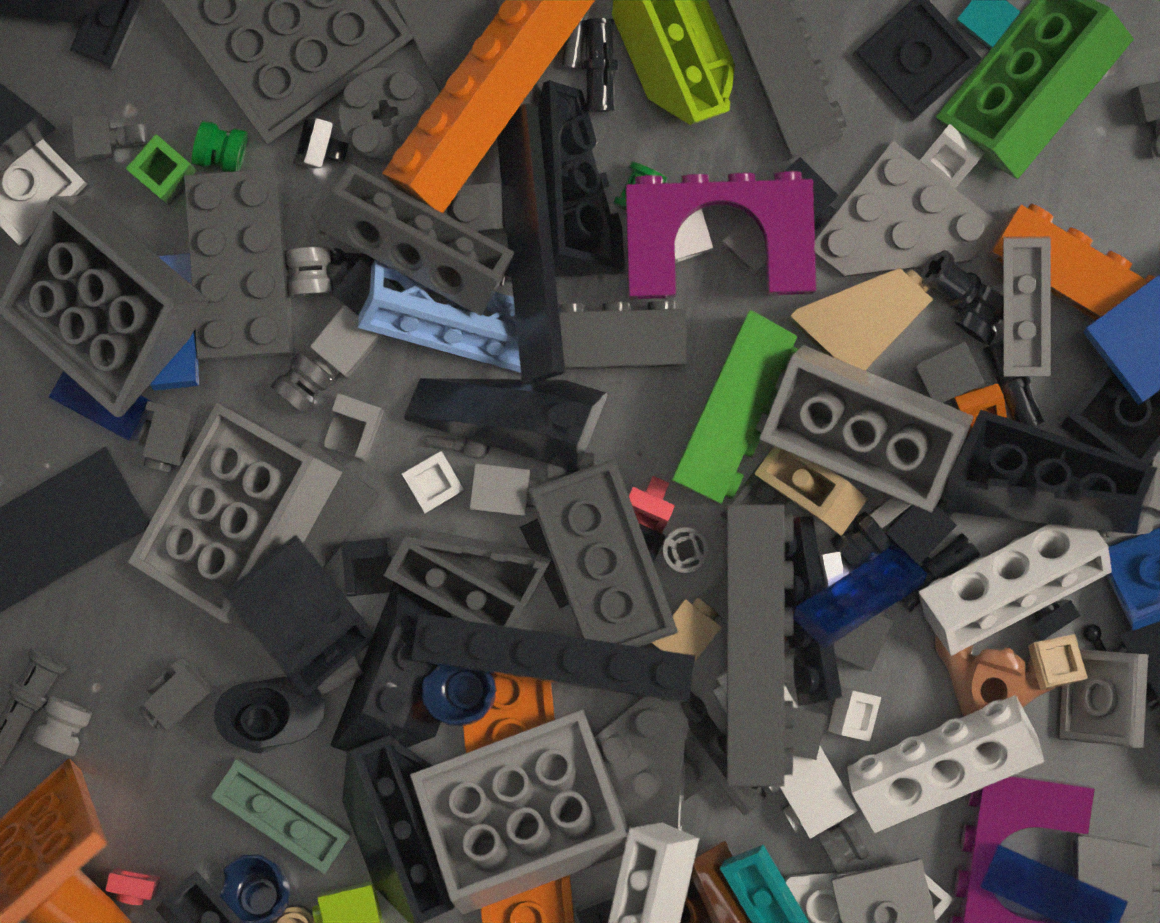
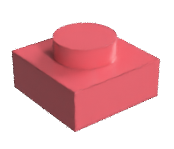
M116 868L109 873L106 891L117 893L116 900L119 902L143 905L144 899L152 900L157 896L161 877Z

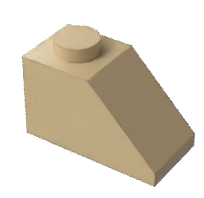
M775 445L754 473L805 512L841 536L868 500L851 483L829 468Z

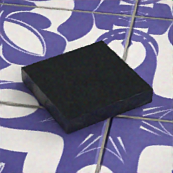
M911 0L852 54L912 121L916 120L982 59L929 0Z

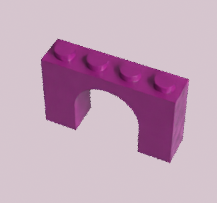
M802 172L774 173V180L762 181L755 180V173L728 174L727 182H709V175L690 174L681 176V183H663V176L650 175L635 177V184H626L629 300L672 299L676 297V235L681 225L693 213L700 209L717 205L730 206L741 210L751 217L759 227L764 238L766 250L767 296L813 295L816 292L813 179H802Z
M1014 774L969 793L967 805L974 807L971 825H964L961 837V851L967 852L965 870L957 871L954 896L961 898L959 915H952L949 923H1071L1068 920L1021 914L1004 907L992 889L990 866L993 855L999 845L1011 834L1025 828L1040 827L1089 834L1095 788L1084 784Z

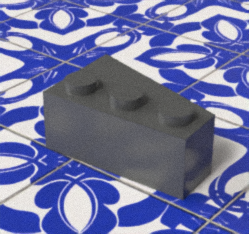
M413 527L405 535L384 576L463 620L514 628L549 566L552 555L547 552Z

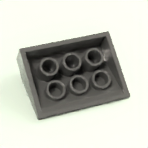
M87 195L50 197L0 300V314L115 417H122L190 339L209 300Z

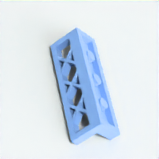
M375 259L371 267L370 294L359 313L358 328L521 373L516 320L512 317L515 315L512 296L495 292L486 307L492 315L489 317L479 316L448 298L446 299L450 303L446 305L434 302L426 293L431 289ZM384 277L398 281L406 291L398 292L384 288Z

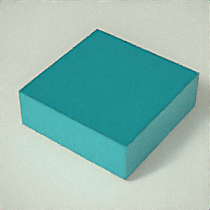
M972 0L955 22L991 50L1021 11L1007 0Z

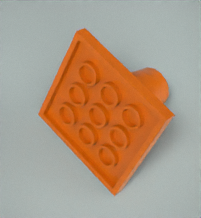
M70 758L0 818V923H18L22 919L27 923H132L122 910L79 869L100 851L107 842L82 770Z

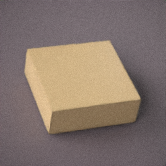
M1075 634L1035 642L1028 646L1040 690L1082 682L1087 679Z

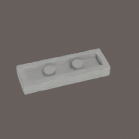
M1004 237V376H1050L1051 237Z

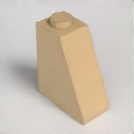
M898 268L798 308L788 320L824 354L866 370L933 299L926 293L930 288L921 283L923 278L912 269L905 273L901 268Z

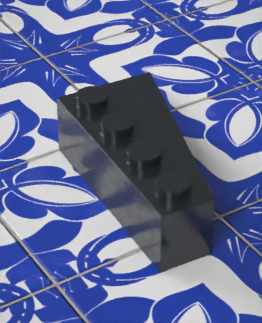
M980 410L948 480L945 511L1137 535L1152 498L1157 467Z

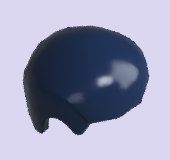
M438 665L430 675L424 678L422 683L423 704L433 718L449 726H468L476 723L487 714L496 699L495 678L491 673Z
M253 854L241 855L224 868L225 880L220 897L243 923H272L284 913L290 898V883L281 866L265 856Z

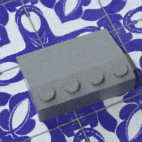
M216 403L128 563L221 621L252 633L223 596V593L295 534L304 543L342 472L223 405Z
M583 709L410 774L451 902L463 915L624 854L629 828Z

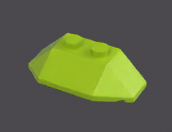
M613 0L612 17L649 100L689 125L723 115L730 111L731 101L729 97L733 87L735 62L708 0Z

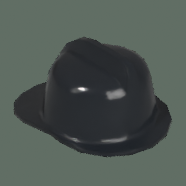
M288 677L247 682L231 687L220 696L215 704L214 722L217 731L227 742L248 752L262 754L273 751L278 746L304 740L315 732L324 718L325 702L318 688L305 697Z

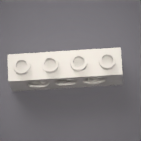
M1048 524L1027 536H1021L1012 540L1006 547L986 557L975 559L967 567L946 578H939L930 583L927 588L919 591L924 617L952 656L1111 573L1108 545L1095 529Z
M1014 695L1004 700L993 701L983 709L960 719H951L941 727L920 736L906 738L898 745L878 754L864 756L856 763L847 766L852 795L874 833H877L1043 763L1044 758L1038 736L1017 696Z

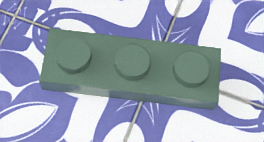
M239 758L235 760L211 796L219 804L323 874L327 872L351 836L349 832Z

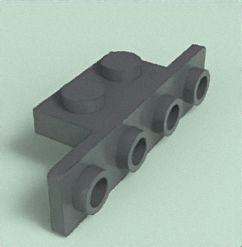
M690 691L688 703L673 701L688 719V732L684 745V764H686L684 801L715 780H718L743 815L752 812L766 797V793L762 786L727 785V735L719 730L708 715L703 701L694 695L692 691Z

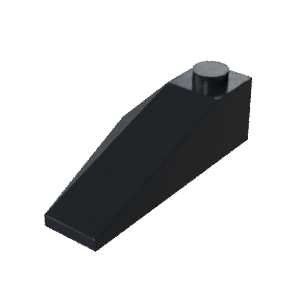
M420 378L405 412L404 419L578 472L606 401L607 392L567 380H543L531 384L522 383V379Z

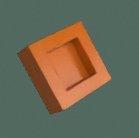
M998 383L984 388H976L966 394L954 397L956 409L974 416L965 438L969 436L980 410L1007 418L1004 395Z

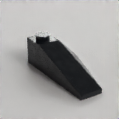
M548 80L542 85L538 115L555 276L620 273L625 271L622 225L618 212L613 214L610 212L604 188L609 187L610 184L606 172L599 173L592 150L597 144V139L589 112L585 111L586 102L583 92L580 89Z

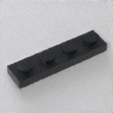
M813 516L793 518V542H784V561H793V589H784V608H793V635L786 636L790 654H793V675L798 706H804L842 698Z

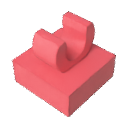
M652 476L645 492L633 487L629 498L638 523L662 534L675 505L662 500L669 482Z

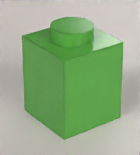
M157 134L154 135L126 168L166 204H169L185 186L184 175H194L198 171Z

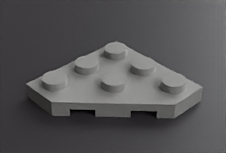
M892 141L816 238L815 255L843 277L885 271L890 272L898 268L902 270L923 268L934 254L940 253L943 250L950 252L954 256L955 264L971 262L1001 224L899 144Z

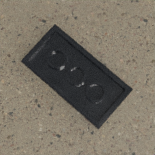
M108 447L102 448L0 507V614L147 529L151 521Z

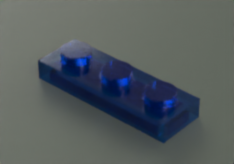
M895 544L797 606L793 619L824 648H827L923 586L927 573Z
M999 843L994 850L979 885L985 890L1060 923H1119L1128 904V901L1124 898Z

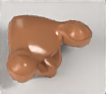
M935 636V651L950 674L954 694L963 716L981 710L993 701L1004 700L1014 695L1017 696L1021 706L1024 708L1040 695L1054 689L1040 690L1031 657L1025 668V661L1014 654L1010 648H1004L1003 650L983 649L980 654L974 656L972 655L973 645L951 656L938 636Z

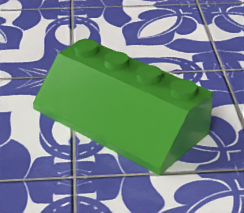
M1032 0L935 118L946 128L951 124L985 152L982 158L988 163L1019 179L1134 38L1113 10L1096 0Z
M749 310L670 482L718 504H722L725 496L730 499L734 498L744 474L737 472V468L743 455L752 458L759 444L762 432L755 429L762 413L770 414L779 391L774 387L781 372L786 373L792 355L798 350V348L793 347L798 336L760 314Z

